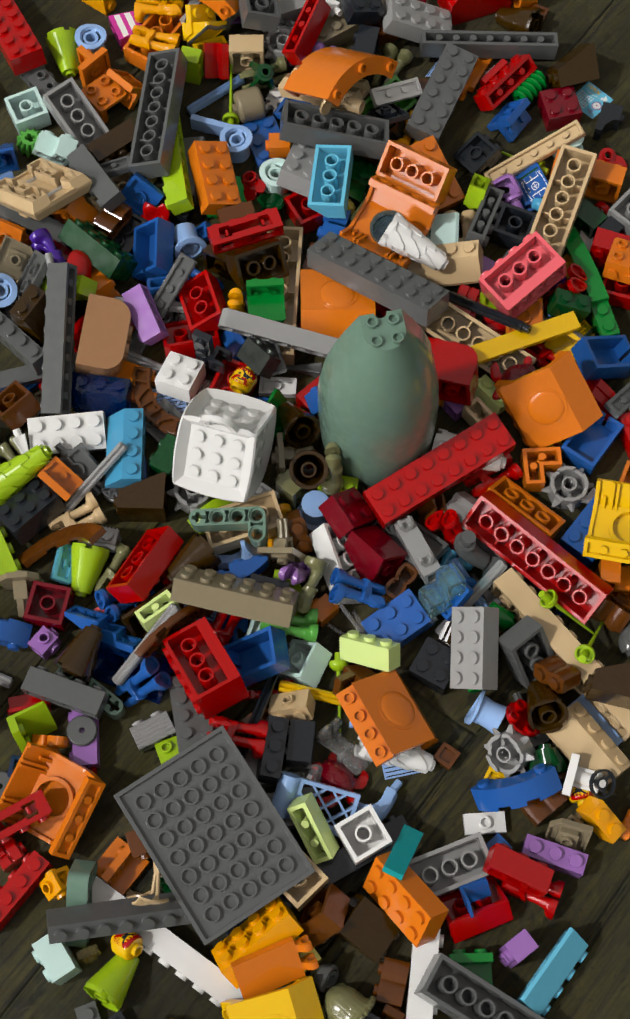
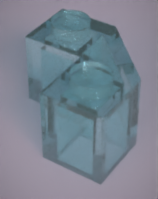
M454 562L443 565L436 570V582L426 584L418 590V600L430 618L447 611L453 605L451 601L457 595L461 596L466 591V579Z

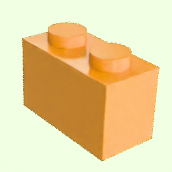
M589 795L576 809L588 825L593 826V831L599 839L614 844L626 830V827L601 799Z

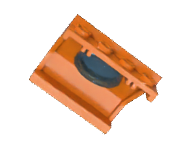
M376 174L370 177L368 182L370 188L363 204L350 225L341 230L339 236L407 269L412 259L379 245L380 238L397 212L418 228L423 235L427 236L440 205Z

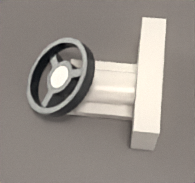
M572 753L562 794L571 797L573 787L590 791L597 798L606 799L610 797L616 788L614 774L606 769L593 771L579 767L581 755ZM605 771L608 773L602 777L603 773L601 772ZM611 777L612 786L610 791L606 794L605 789L608 786L607 780Z

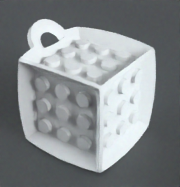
M205 388L189 402L180 420L174 447L172 482L179 487L201 495L245 503L260 486L269 462L275 434L276 407L262 400L235 392Z

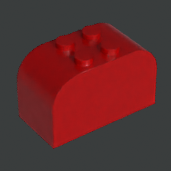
M437 0L440 8L450 11L452 26L495 13L502 7L511 8L512 0Z
M428 337L438 374L439 400L471 406L479 383L478 357L476 352L470 346L455 341L450 342Z

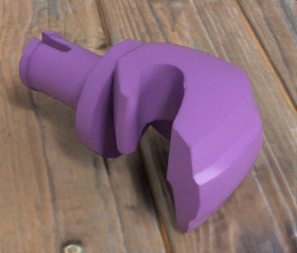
M504 174L492 182L495 188L510 189L508 194L503 195L505 203L524 209L520 201L524 196L523 191L514 174Z

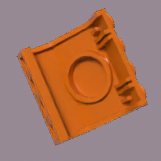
M300 269L302 329L339 338L358 316L373 313L376 316L375 301L313 269Z
M570 351L556 352L553 355L555 359L551 363L518 379L498 380L494 383L497 395L505 404V410L511 415L514 421L513 424L519 430L522 441L527 447L543 448L585 431L603 416Z
M395 669L355 681L351 686L336 694L338 701L377 768L401 753L419 746L421 749L426 750L439 742L399 672Z
M28 742L0 798V811L41 789L53 812L49 813V819L41 823L38 820L31 823L32 828L27 830V832L50 844L51 847L48 852L51 855L69 860L106 784L90 769L46 745ZM32 800L21 806L22 810L3 819L1 822L14 824L25 817L28 819L39 813L38 810L28 815L25 807L35 803V801Z

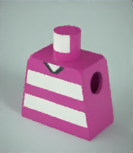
M134 11L108 16L111 30L121 51H123V47L129 41L130 35L133 34V26L143 24V22H135Z

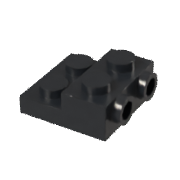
M479 131L452 155L472 175L474 173L480 174L487 166L491 169L503 157L501 153L502 148L497 143L492 144L490 137L487 134L482 135Z

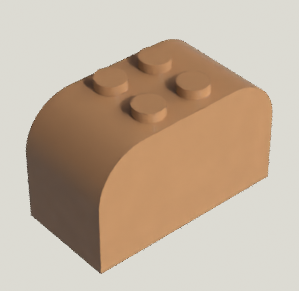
M89 293L75 362V375L98 380H110L120 373L123 360L127 361L133 331V326H130L131 313L123 301Z

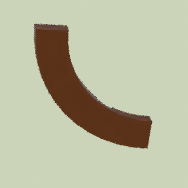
M134 366L132 387L138 408L144 409L146 420L164 434L169 433L177 436L181 419L164 411L155 399L152 391V368Z
M95 523L71 525L39 540L17 558L26 568H29L41 557L48 554L49 549L54 546L59 548L70 544L72 540L93 545L107 531Z
M187 605L152 632L134 653L138 657L149 658L163 643L162 640L167 637L170 631L179 630L188 624L190 618L210 617L214 611Z

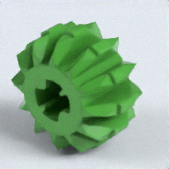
M27 128L26 132L21 131L20 135L17 136V148L22 155H27L28 158L31 155L37 156L32 154L41 130L37 131L35 128L29 130Z

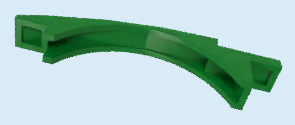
M573 225L564 251L567 252L573 263L578 264L584 270L587 276L585 281L587 289L584 293L587 296H591L589 319L590 325L593 328L592 333L599 334L600 336L620 335V330L608 302L609 296L586 245Z

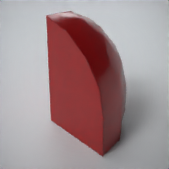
M73 250L69 254L67 262L77 266V275H83L91 279V261L88 255L81 250Z

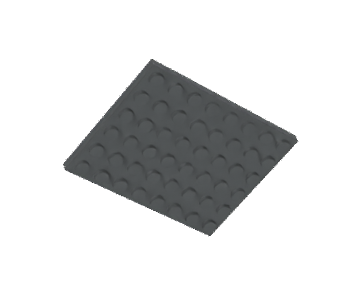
M223 725L113 795L204 945H207L315 872Z

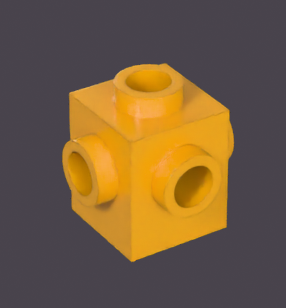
M67 865L49 870L44 874L45 878L39 883L48 901L54 899L60 901L66 898L69 872Z

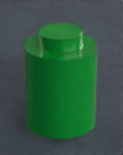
M493 601L489 607L499 608V628L506 630L513 627L516 621L514 618L515 614Z

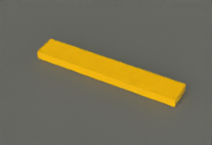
M574 311L530 325L532 330L529 334L516 330L472 345L471 348L477 354L478 364L580 330L581 325Z

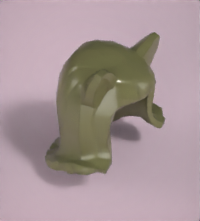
M337 983L336 986H333L326 992L324 1006H321L324 1018L365 1019L372 1010L376 998L373 995L365 998L355 988L344 983Z

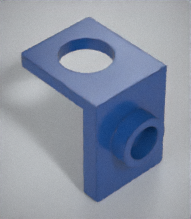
M483 877L459 886L463 903L470 917L473 918L474 914L470 903L491 896L487 878Z

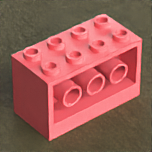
M535 231L533 234H528L519 246L511 248L506 257L498 259L493 268L481 274L479 279L481 292L500 312L517 318L567 276L566 261Z

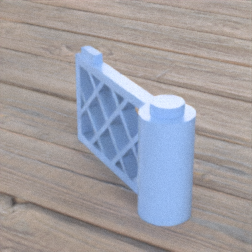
M281 771V778L277 783L272 799V804L283 820L284 818L291 819L287 811L288 806L294 798L303 795L301 791L304 784L311 785L315 790V793H313L314 797L318 796L322 803L320 809L325 808L329 816L326 819L327 823L331 821L333 825L328 824L333 835L338 836L334 829V825H336L334 819L343 814L348 818L347 812L349 811V816L356 813L361 795L302 778L290 772ZM327 790L332 791L335 799L324 803L320 794ZM346 796L353 797V805L344 809L340 800ZM338 801L342 811L331 816L327 807Z

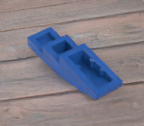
M77 605L64 612V616L81 629L85 626L90 627L91 624L101 628V633L103 634L102 641L120 650L132 653L142 641L141 638L127 635L125 626L109 622L108 614Z

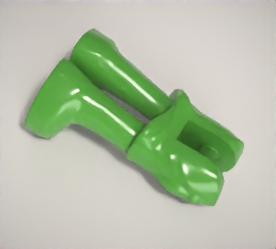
M311 608L305 616H294L291 623L294 626L289 628L261 622L260 630L271 625L285 631L286 636L288 634L304 639L307 642L315 643L318 635V624H316L318 609Z

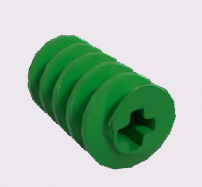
M535 70L510 94L513 101L527 97L530 102H533L538 97L539 92L547 88L544 74L539 70Z

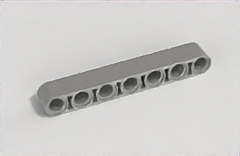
M229 308L222 309L218 324L220 329L255 339L257 337L269 343L324 358L327 357L336 340H338L335 337Z

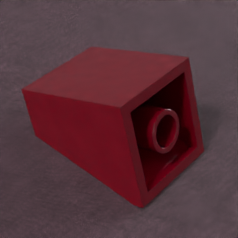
M377 525L352 530L347 535V540L344 544L360 579L366 578L383 586L396 576L398 568L402 565L408 554Z

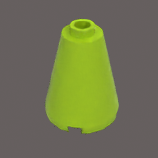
M64 27L53 29L47 33V38L45 37L46 44L62 75L67 78H73L79 72V59L76 51L78 45L74 36L77 29L69 27L70 30H64Z
M72 543L71 588L75 592V596L86 598L87 594L91 595L109 557L110 551L108 549L94 545L88 546L84 543Z
M115 955L86 982L83 989L94 1000L96 998L102 1002L101 1005L118 1012L127 995L140 961L139 958L135 957L132 960H124Z

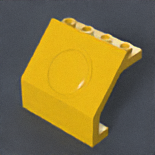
M597 479L594 505L588 535L585 536L582 556L630 564V483Z
M304 976L284 988L247 999H227L220 1003L224 1019H324L312 976Z

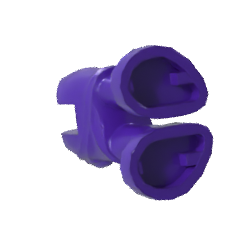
M39 228L31 233L29 238L32 241L31 248L33 251L52 252L54 263L67 262L62 256L61 250L56 249L48 229Z

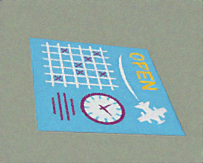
M591 82L586 83L576 92L582 112L592 119L600 113L603 102L611 103L613 101L611 97Z

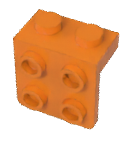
M107 74L102 75L81 89L104 124L108 122L107 110L127 97L126 91Z
M618 237L614 239L602 277L630 285L629 240Z

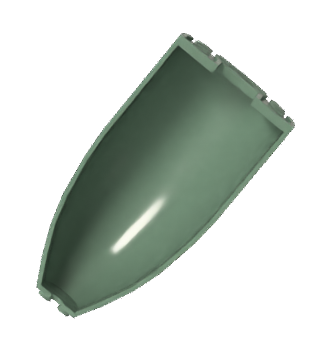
M402 309L387 311L386 316L383 318L376 317L374 313L358 316L331 348L325 358L319 377L318 420L320 422L319 427L321 431L319 438L323 455L326 457L324 453L326 445L330 442H336L340 447L343 475L358 478V486L363 487V489H369L432 450L439 406L438 374L430 340L420 325Z

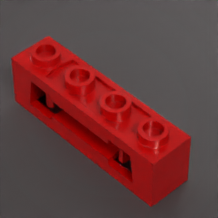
M275 207L272 209L267 208L254 214L250 213L241 218L230 219L224 223L213 224L207 227V233L214 255L284 235V226L278 209ZM271 230L273 231V232H270V233H267V234H264V235L261 234V233H263V232H267V231H271ZM233 242V244L222 247L223 244Z
M41 789L0 811V821L22 810L21 806L34 800L35 803L25 807L28 815L36 810L39 812L28 819L25 817L1 830V844L11 840V834L17 831L21 834L31 829V823L37 820L41 823L50 818L49 813L53 811Z

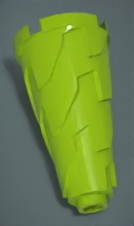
M36 445L22 455L15 456L9 461L0 464V506L24 488L50 462L53 452L48 445Z

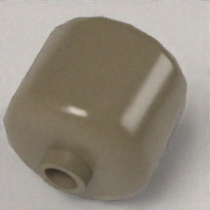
M258 86L239 90L233 94L234 104H232V109L239 116V120L242 123L266 117L265 102Z

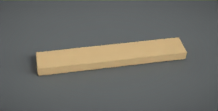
M575 120L483 174L491 179L489 185L494 187L492 182L496 178L508 173L516 176L536 162L539 163L555 154L558 149H561L562 144L570 145L586 136L578 120Z

